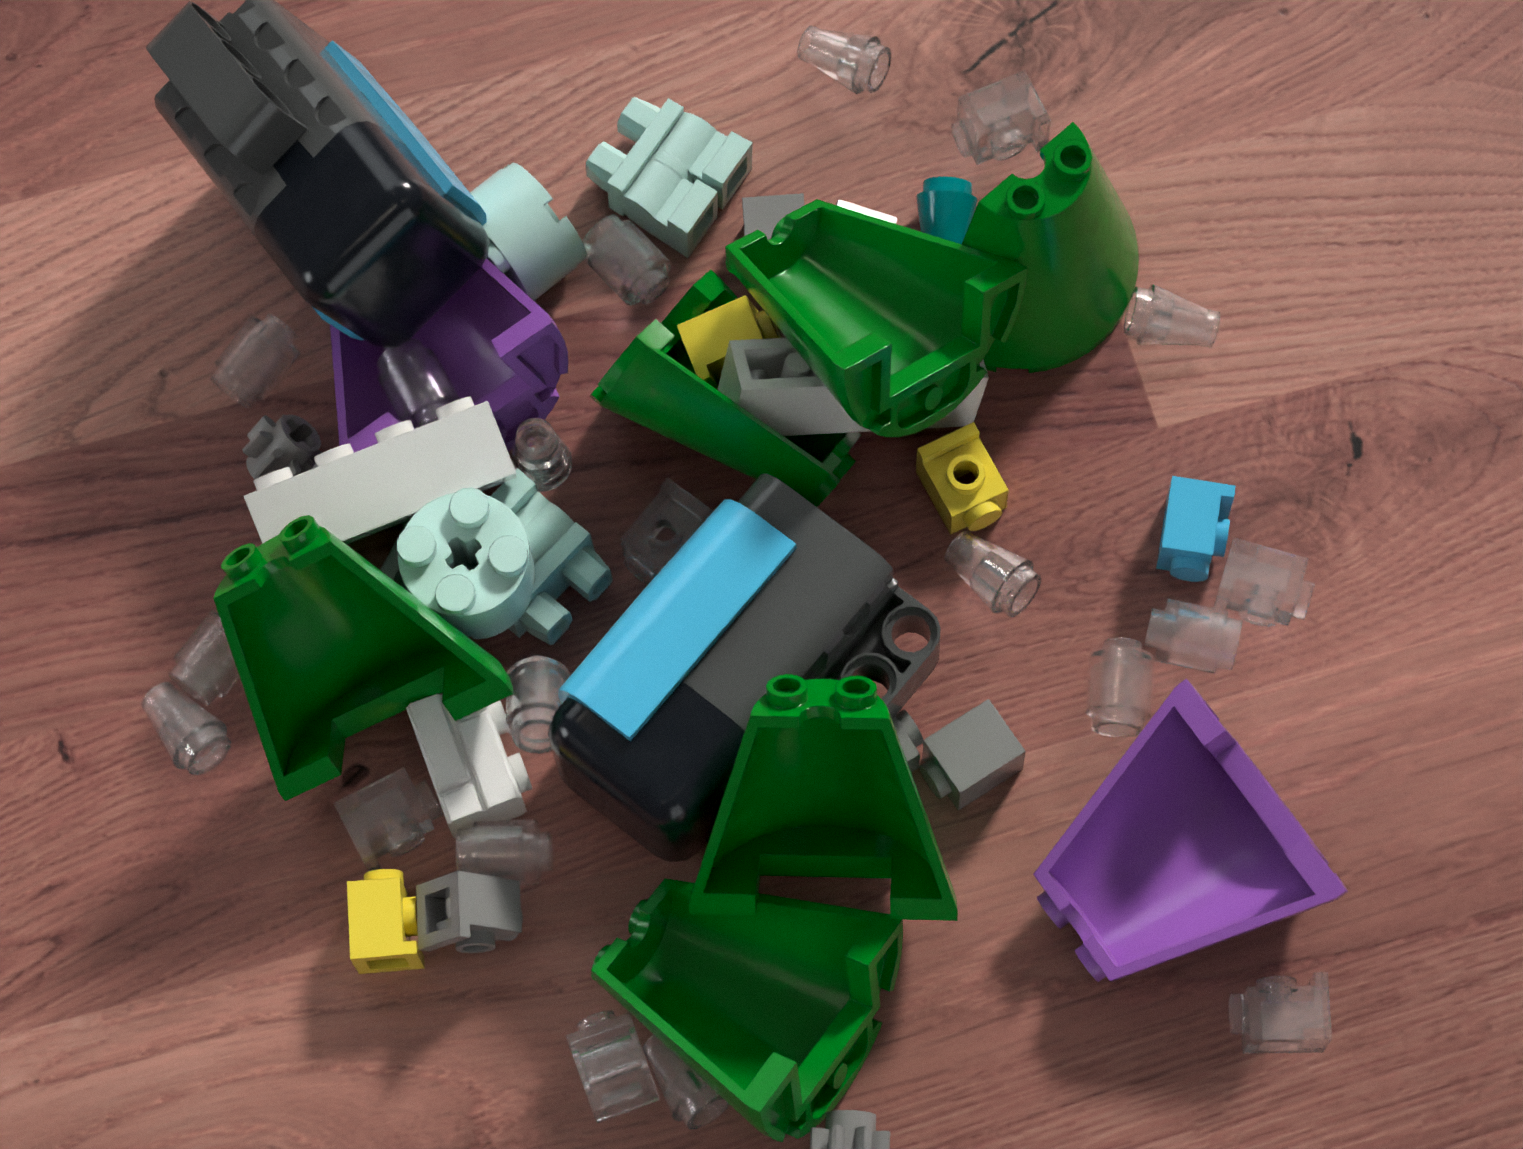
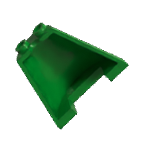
M1074 122L1040 149V157L1044 161L1045 167L1038 176L1023 179L1011 174L978 202L963 239L962 245L1010 259L1028 267L1023 299L1012 330L1005 343L995 339L983 358L986 370L996 372L998 367L1028 369V373H1035L1073 362L1089 353L1112 333L1123 318L1132 299L1139 265L1135 229L1120 197L1084 134Z
M818 199L785 215L775 226L771 239L767 240L765 233L756 230L725 246L727 270L734 274L851 419L860 426L884 437L911 435L935 424L954 410L975 389L987 373L980 366V363L989 351L995 339L1005 343L1012 330L1023 299L1028 267L1019 262Z
M710 269L688 290L661 323L655 319L635 337L597 384L599 386L591 393L590 398L603 408L756 480L761 474L774 476L818 507L856 462L848 454V451L862 435L859 432L783 436L696 375L677 325L738 299L725 282Z
M310 515L301 516L293 520L283 528L279 535L258 547L253 543H248L234 549L222 561L221 569L226 576L217 587L213 599L277 790L285 801L342 774L345 739L406 710L410 703L443 692L442 703L454 720L457 721L513 694L511 679L495 657L327 529L319 526Z
M785 674L773 677L767 682L766 694L756 702L750 713L691 892L689 914L756 916L760 876L891 879L890 919L957 921L958 909L954 888L889 710L884 701L877 695V686L874 681L864 676H848L841 680H805L797 675Z
M665 878L648 899L641 900L634 908L628 924V931L631 936L626 941L617 937L612 944L605 945L598 952L591 969L592 979L603 987L760 1133L779 1142H783L786 1134L797 1139L803 1137L810 1132L812 1127L816 1128L826 1118V1113L832 1111L843 1098L862 1068L877 1038L883 1022L873 1017L880 1009L879 994L881 988L890 992L895 987L903 945V919H890V914L760 893H758L756 916L689 914V900L694 883Z

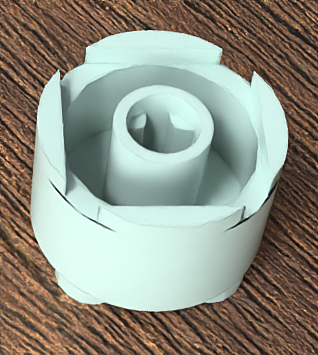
M511 163L503 169H499L470 192L486 213L487 223L482 226L490 241L487 259L533 301L586 259L585 247L567 216L561 220L558 219L548 205L553 200L551 195L519 164Z
M475 488L460 489L455 493L438 497L424 505L413 515L397 540L398 565L406 590L467 637L472 636L473 639H484L496 636L515 624L527 610L532 597L531 593L535 579V567L529 541L517 515L499 500L485 495L482 491ZM465 562L470 564L478 563L477 567L470 571L462 564Z

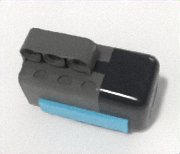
M246 0L233 14L228 12L220 21L196 3L189 1L146 46L151 57L169 78V81L155 95L156 109L294 288L313 307L322 320L351 338L361 341L366 340L374 346L383 348L399 347L410 340L482 267L488 256L490 241L482 226L487 223L486 213L420 130L358 59L333 40L328 42L275 0Z
M761 474L738 502L731 499H724L639 594L558 690L561 705L549 723L548 738L560 777L573 792L653 855L668 862L686 861L697 854L709 841L750 713L756 702L766 694V684L769 680L785 674L797 675L805 680H841L848 676H864L882 684L888 690L881 699L886 704L893 719L933 672L939 661L941 628L938 619L930 609L899 587V582L893 578L892 566L874 549L776 477L769 474ZM909 632L923 636L928 644L919 651L906 652L899 649L894 641L900 635Z

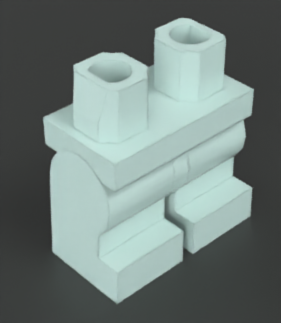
M633 97L622 111L617 122V129L619 133L636 142L626 155L604 141L599 143L586 161V176L601 189L608 192L610 209L623 217L626 215L638 226L688 258L716 220L718 207L723 210L751 171L753 142L732 131L728 136L720 133L702 118L684 112L683 106L669 98L660 109L653 104Z
M517 468L516 478L503 483L491 495V497L508 506L521 521L527 534L535 567L532 597L528 608L522 617L508 629L519 638L527 631L547 644L553 645L567 631L572 622L571 613L558 603L556 599L571 586L591 602L605 591L612 583L613 578L610 568L595 552L590 533L577 522L574 523L557 505L547 500L537 490L536 484ZM465 562L462 565L470 571L476 568L478 563L470 564Z

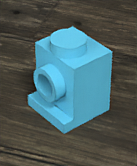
M1172 476L1166 498L1156 569L1168 570L1173 577L1184 581L1200 582L1208 579L1212 556L1224 557L1230 525L1228 516L1234 500L1235 485Z

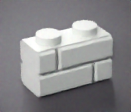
M442 694L426 697L410 703L406 707L453 838H462L486 829L489 825L500 824L527 812L521 793L533 788L520 752L508 757L506 755L500 735L511 731L500 700L457 721L454 720L442 703Z

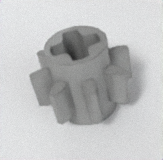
M284 414L276 423L264 415L247 434L250 441L242 449L243 453L248 456L246 466L254 480L286 467H290L293 476L311 470L315 464L314 457L323 453L318 450L321 446V440L314 427L299 416Z
M858 1110L829 1111L826 1113L825 1128H811L810 1149H890V1131H876L877 1115L874 1113Z

